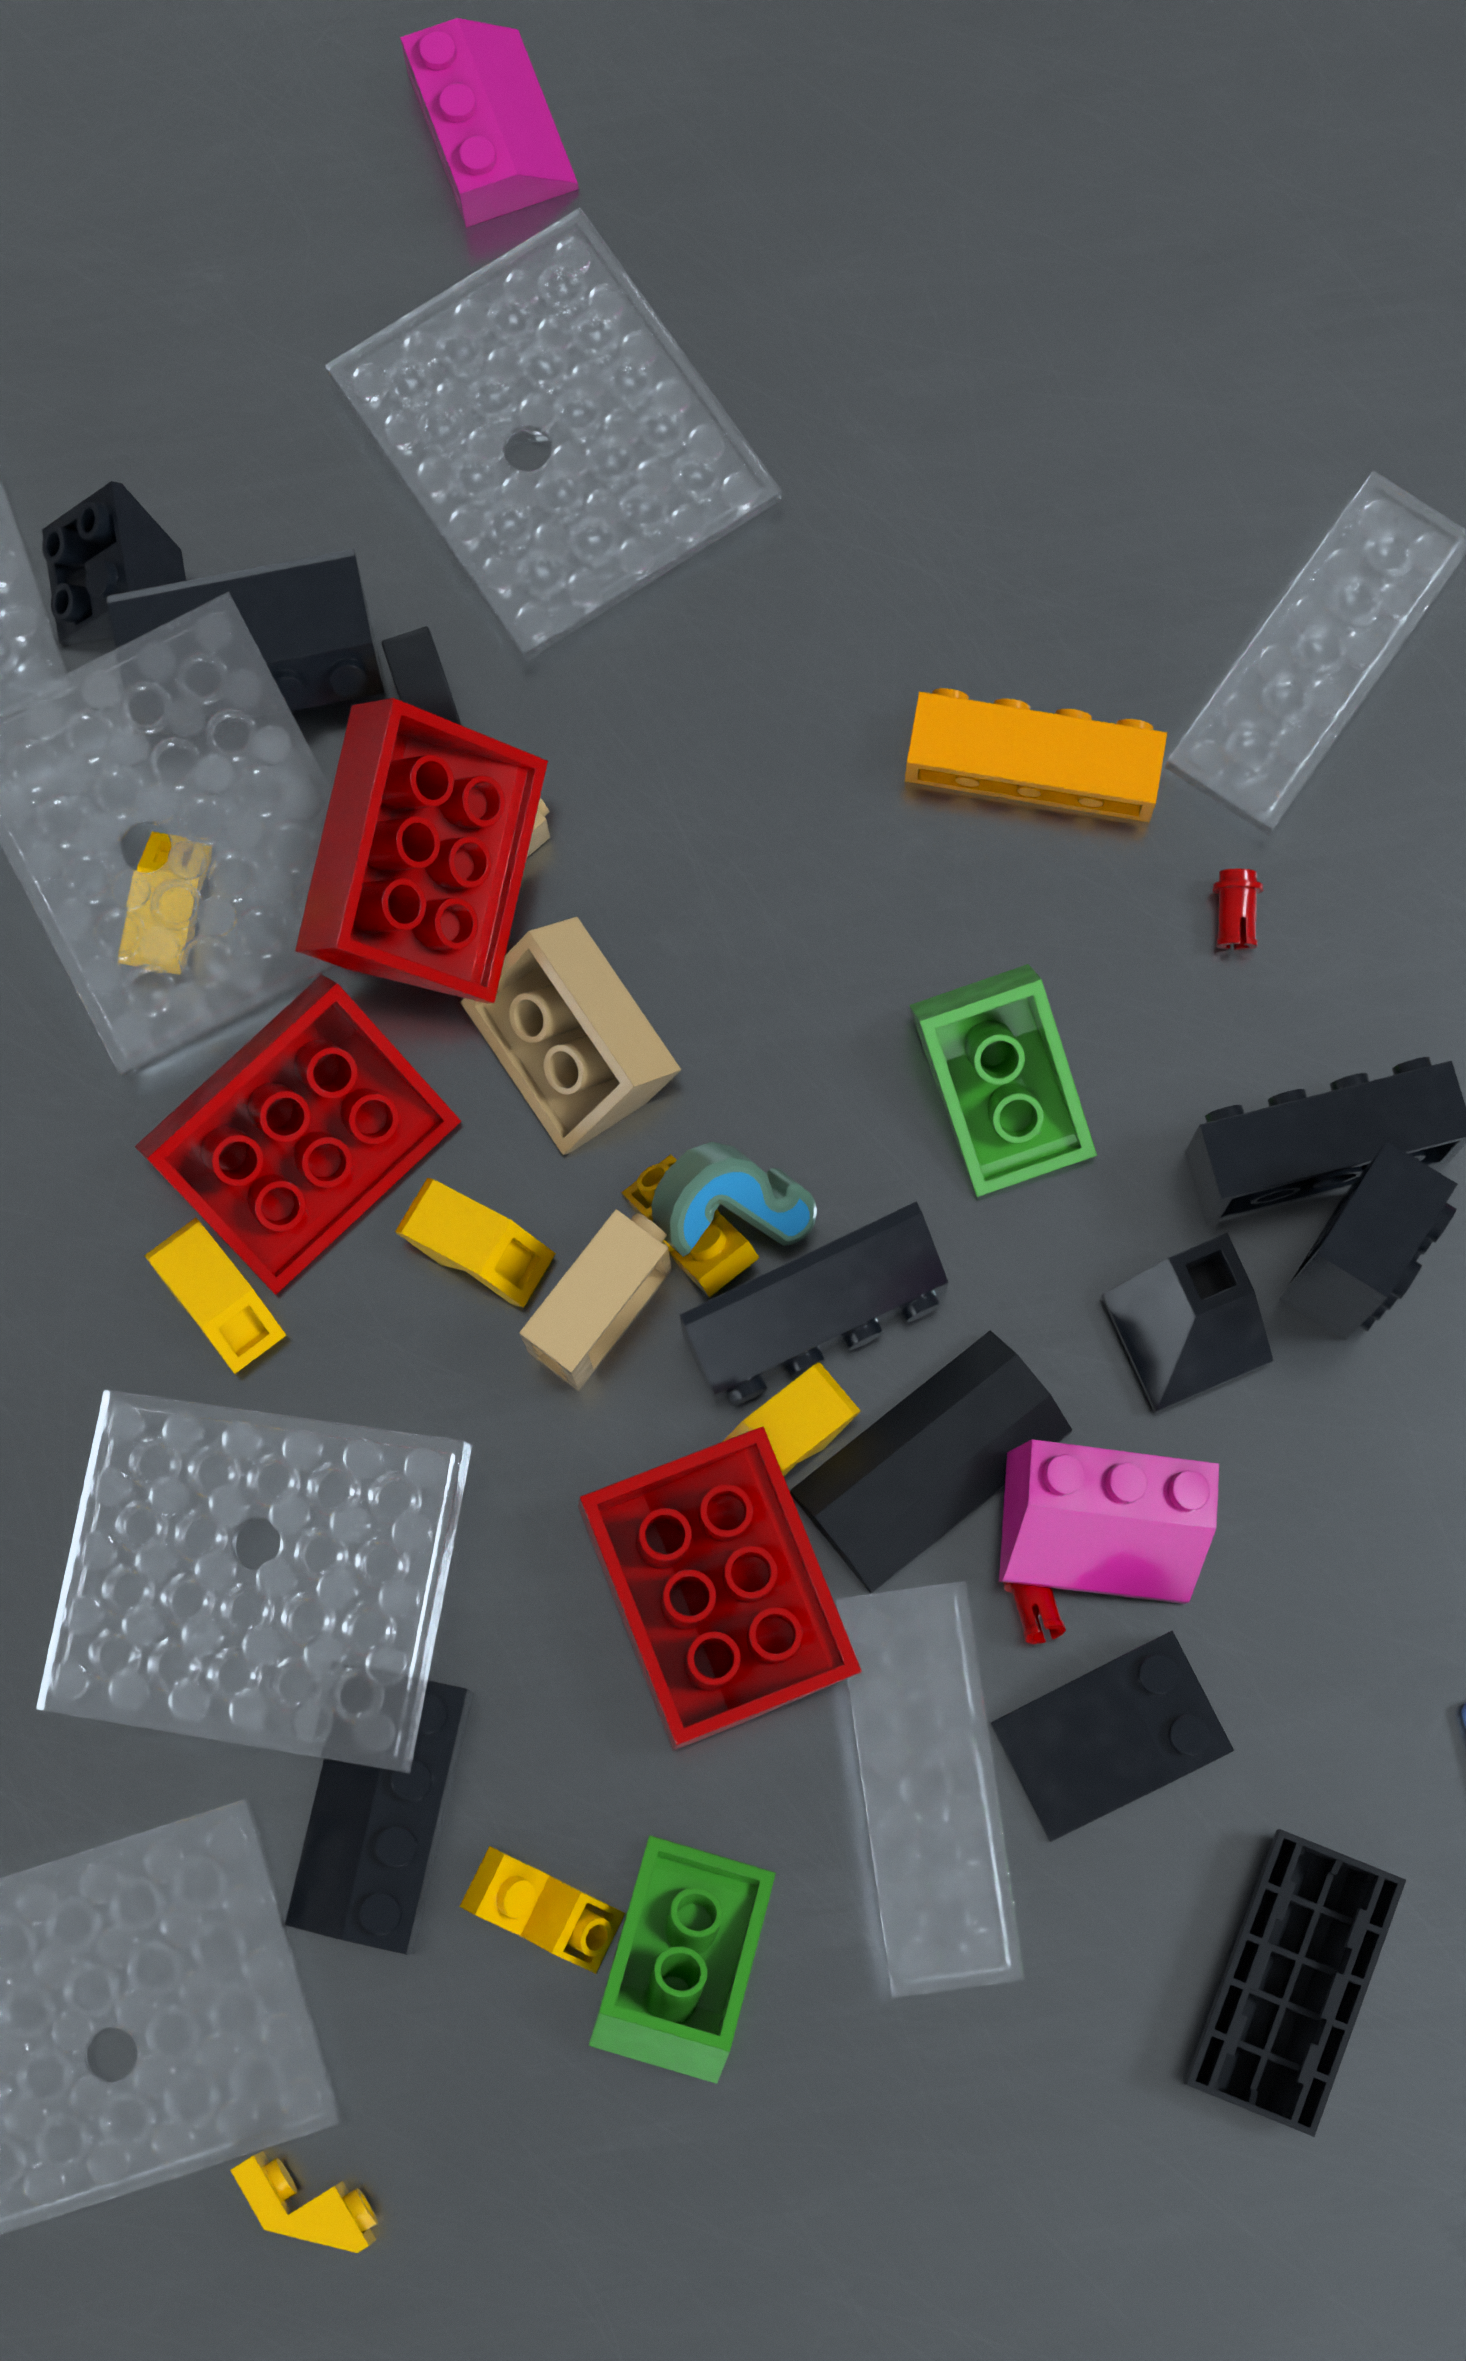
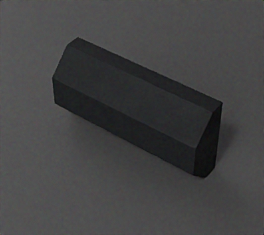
M990 1330L792 1488L790 1494L869 1593L872 1594L1005 1486L1007 1452L1032 1439L1059 1443L1072 1432V1428L1051 1394L1019 1355Z
M1277 1829L1184 2084L1315 2137L1406 1879L1284 1830Z

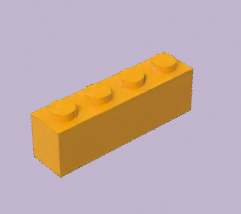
M939 688L933 690L932 693L919 691L904 782L1150 822L1157 800L1167 732L1156 731L1150 723L1137 719H1121L1117 721V724L1092 720L1090 714L1076 709H1059L1053 714L1030 710L1031 707L1027 703L1015 699H997L992 704L969 700L967 694L955 689Z

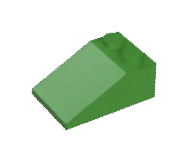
M1029 964L909 1005L928 1065L977 1197L1097 1156L1042 979Z
M649 1835L588 2046L717 2084L732 2046L776 1873Z

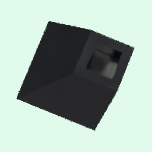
M109 482L42 529V551L47 561L52 594L51 611L56 621L59 644L72 645L114 637L107 605V596L186 581L181 549L122 483Z
M1228 1233L1173 1255L1101 1296L1155 1413L1274 1361L1254 1288Z

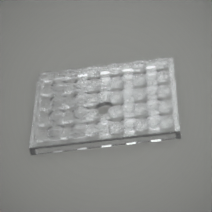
M580 207L325 364L327 373L525 661H528L782 500L781 488ZM524 430L532 435L546 436L552 445V452L548 461L542 467L532 471H522L514 468L504 456L508 440L514 434Z
M229 592L0 707V844L115 1068L121 1076L131 1073L337 967V965L295 951L332 789ZM150 823L160 826L167 832L171 841V850L167 862L161 868L153 872L144 873L132 869L126 863L122 853V844L125 836L132 828L140 824Z
M104 1389L36 1709L410 1774L473 1445L464 1440ZM258 1519L269 1520L280 1535L279 1551L274 1559L266 1561L259 1569H248L238 1559L236 1553L237 1537L248 1523Z
M248 1799L0 1878V2235L342 2123ZM106 2028H119L126 2031L134 2039L138 2050V2058L133 2071L124 2079L116 2082H109L101 2077H97L90 2069L87 2060L88 2046L92 2043L94 2036Z

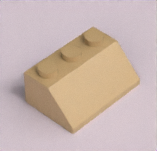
M578 917L530 930L505 955L495 1003L487 1004L466 998L460 1002L562 1155L573 1152L645 1105L681 1071L669 1050Z

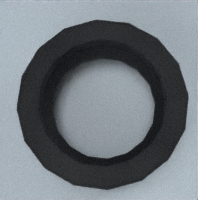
M425 626L383 640L381 644L400 701L462 725L429 627Z

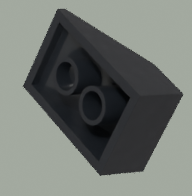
M1173 1630L990 1723L1049 1842L1234 1751Z

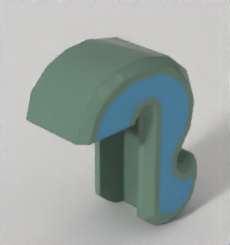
M709 1142L687 1150L665 1172L655 1190L651 1204L653 1223L665 1232L667 1236L664 1240L682 1257L691 1252L713 1221L714 1213L720 1204L783 1246L804 1239L814 1227L817 1215L816 1203L812 1195L781 1169L771 1168L766 1174L734 1146L716 1142Z

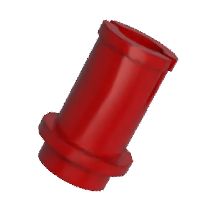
M1222 870L1219 872V881L1213 884V892L1219 894L1217 947L1228 950L1230 945L1234 944V950L1255 949L1258 947V940L1256 939L1257 894L1263 892V884L1257 882V871Z
M1003 1582L1004 1590L1013 1594L1023 1626L1025 1642L1029 1644L1047 1642L1040 1623V1616L1042 1617L1045 1629H1049L1053 1640L1064 1634L1066 1627L1061 1620L1052 1588Z

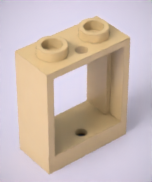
M616 1209L519 1334L528 1353L579 1391L672 1272L669 1247L663 1241L667 1236L665 1232L638 1212L629 1219Z

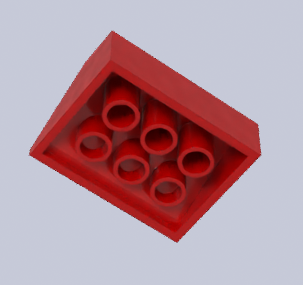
M396 698L352 705L295 951L348 970L482 1003H495L548 760Z
M320 975L146 1135L135 1148L276 1295L450 1133L461 1120L337 982Z
M764 1426L579 1498L578 1509L673 1751L740 1725L862 1672Z

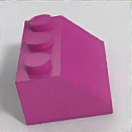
M455 18L400 37L408 77L466 228L579 189L577 179L518 29Z
M1034 1439L1007 1452L999 1582L1181 1604L1189 1603L1216 1531L1219 1464Z

